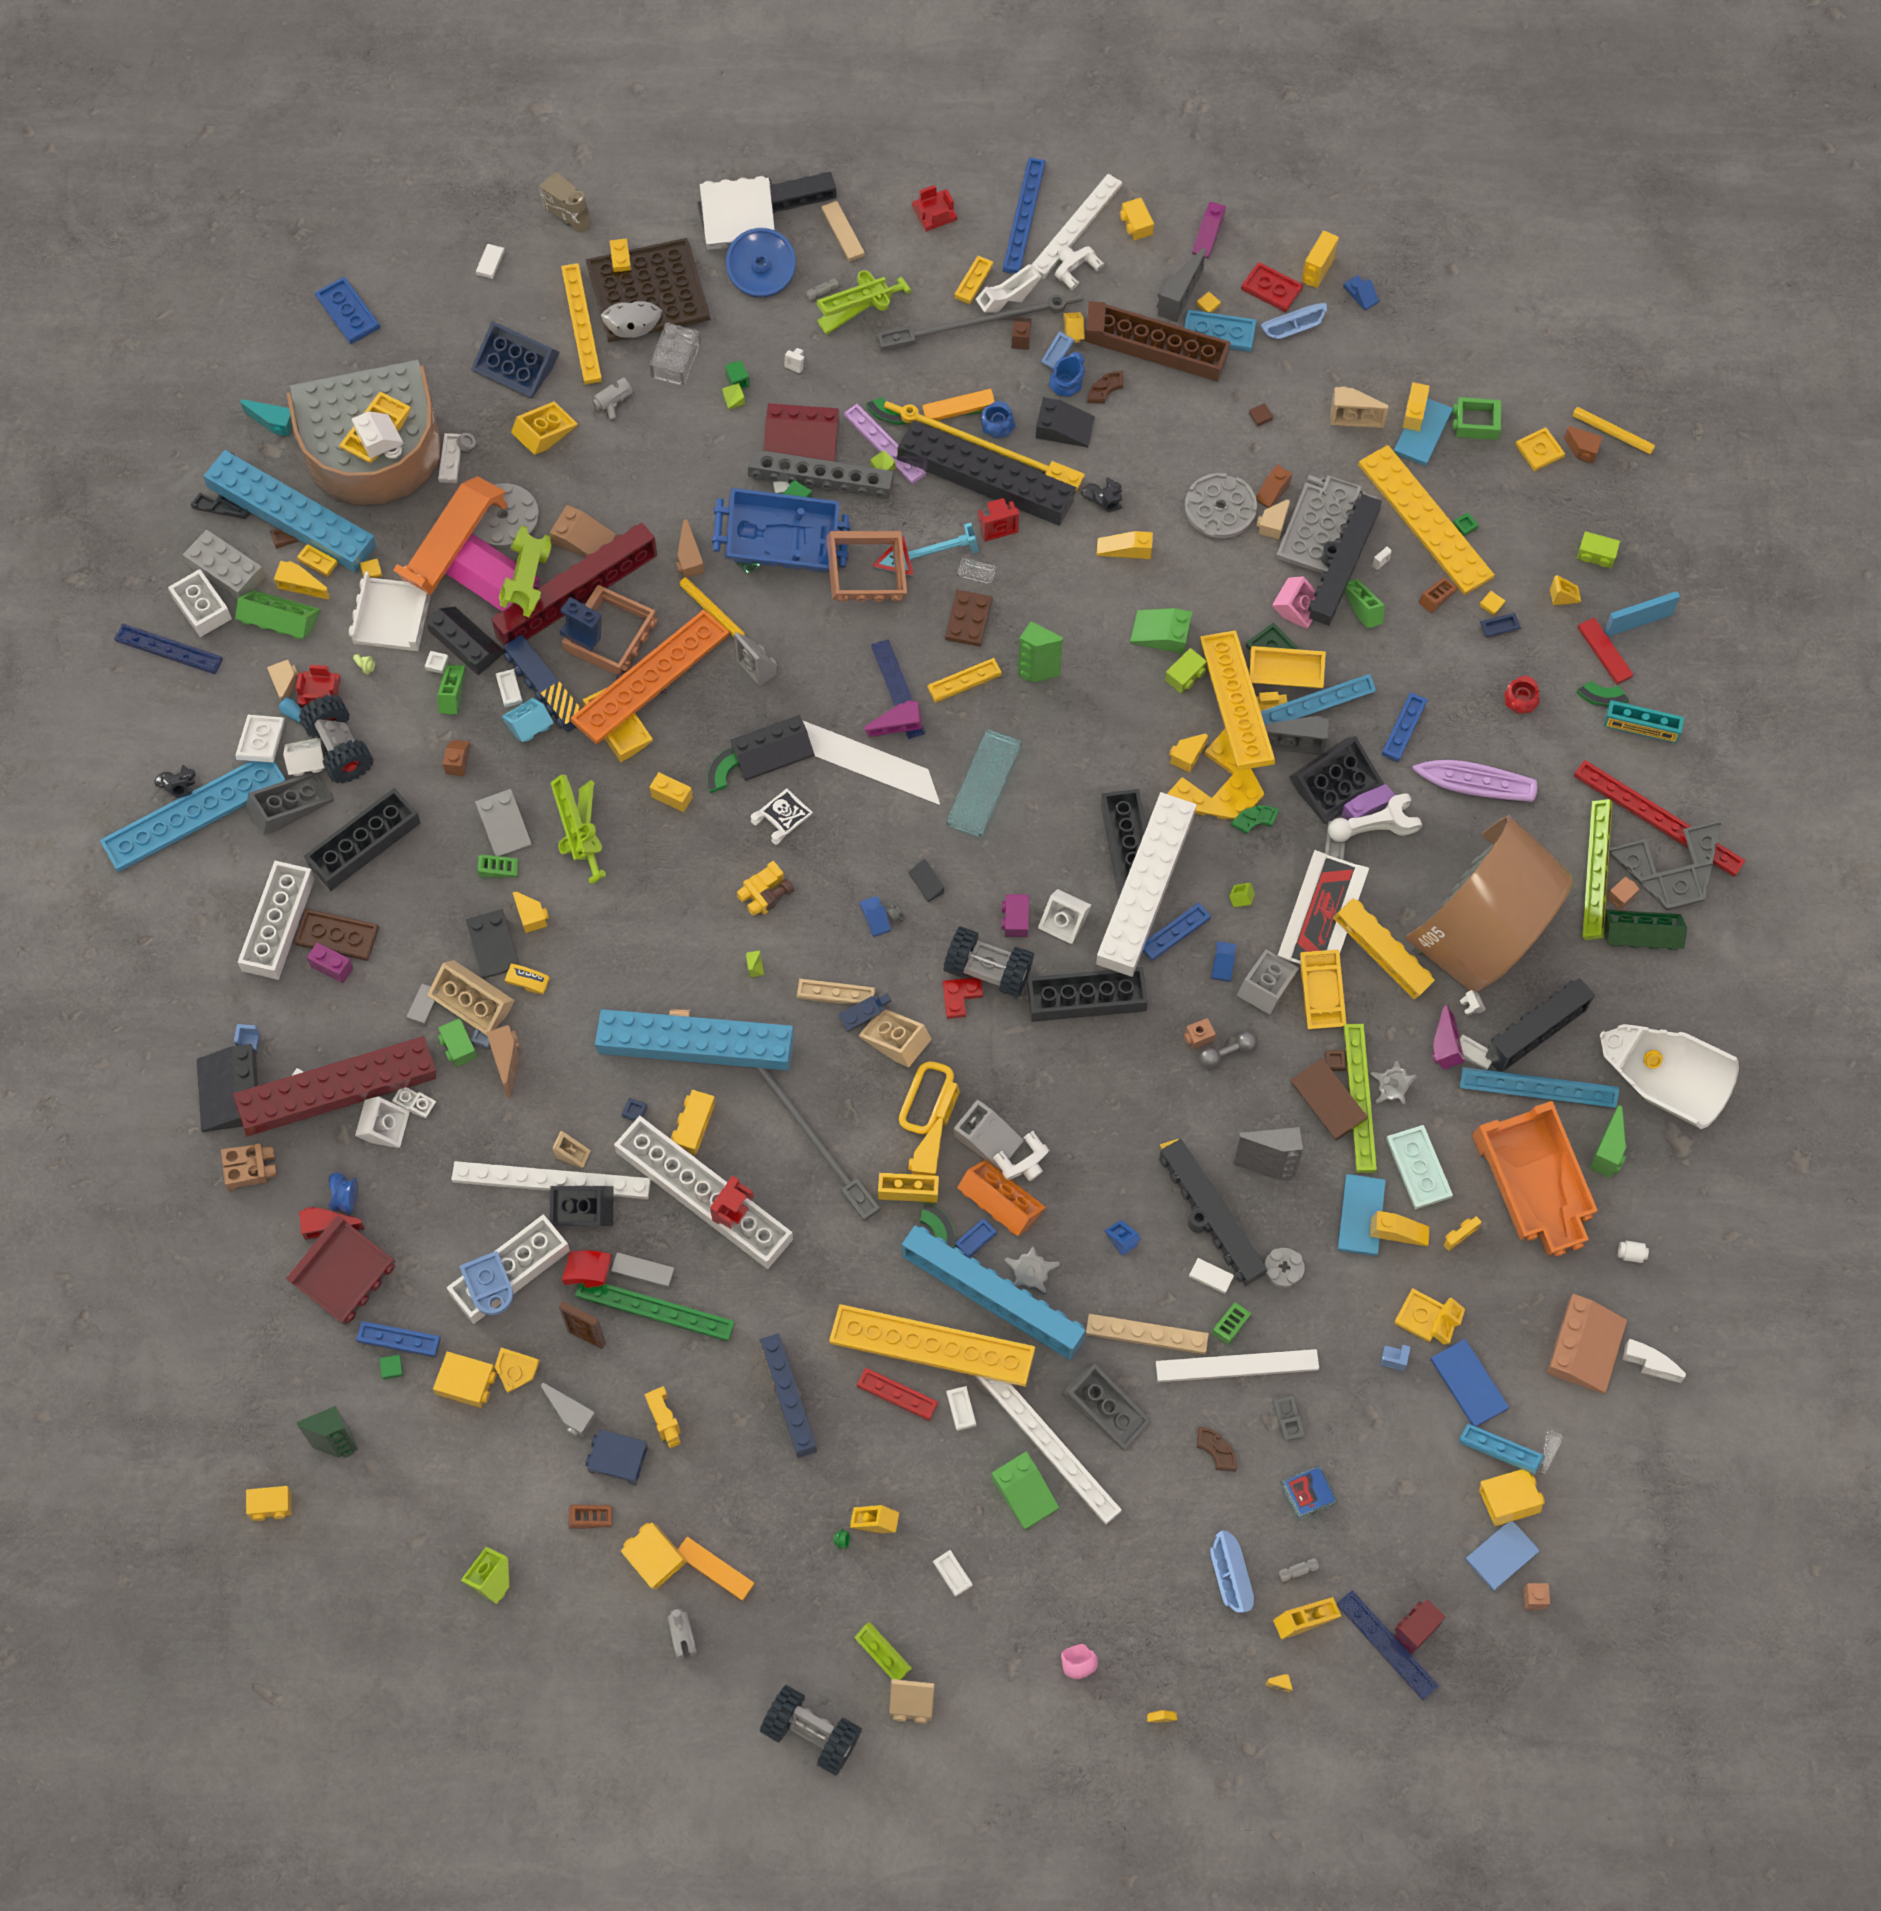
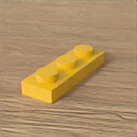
M977 256L955 292L954 298L970 305L991 271L993 262Z

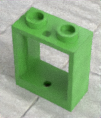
M1458 397L1457 404L1453 405V415H1456V419H1453L1452 429L1455 430V437L1498 440L1501 431V400ZM1463 410L1491 412V426L1462 424Z

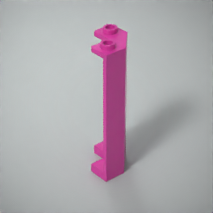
M471 534L446 574L501 611L506 610L512 604L508 603L506 608L500 606L499 594L505 578L513 579L516 562L474 534ZM535 576L533 588L536 590L539 588L541 580L537 576Z

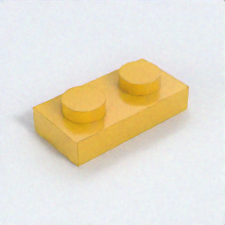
M627 238L610 240L614 272L631 270Z
M309 544L297 556L299 562L326 577L338 565L336 559Z
M1477 1216L1472 1220L1468 1218L1460 1225L1462 1228L1448 1233L1445 1237L1444 1247L1450 1251L1479 1229L1482 1223Z

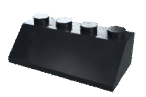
M455 606L439 608L426 619L428 631L477 675H480L505 653L497 643Z
M800 715L730 740L731 748L745 781L815 756L807 729Z

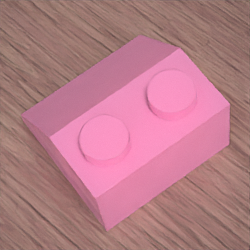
M1304 576L1288 578L1272 606L1282 618L1301 627L1308 628L1312 622L1309 619L1310 611H1308L1311 600L1315 601L1316 596H1314L1316 590Z

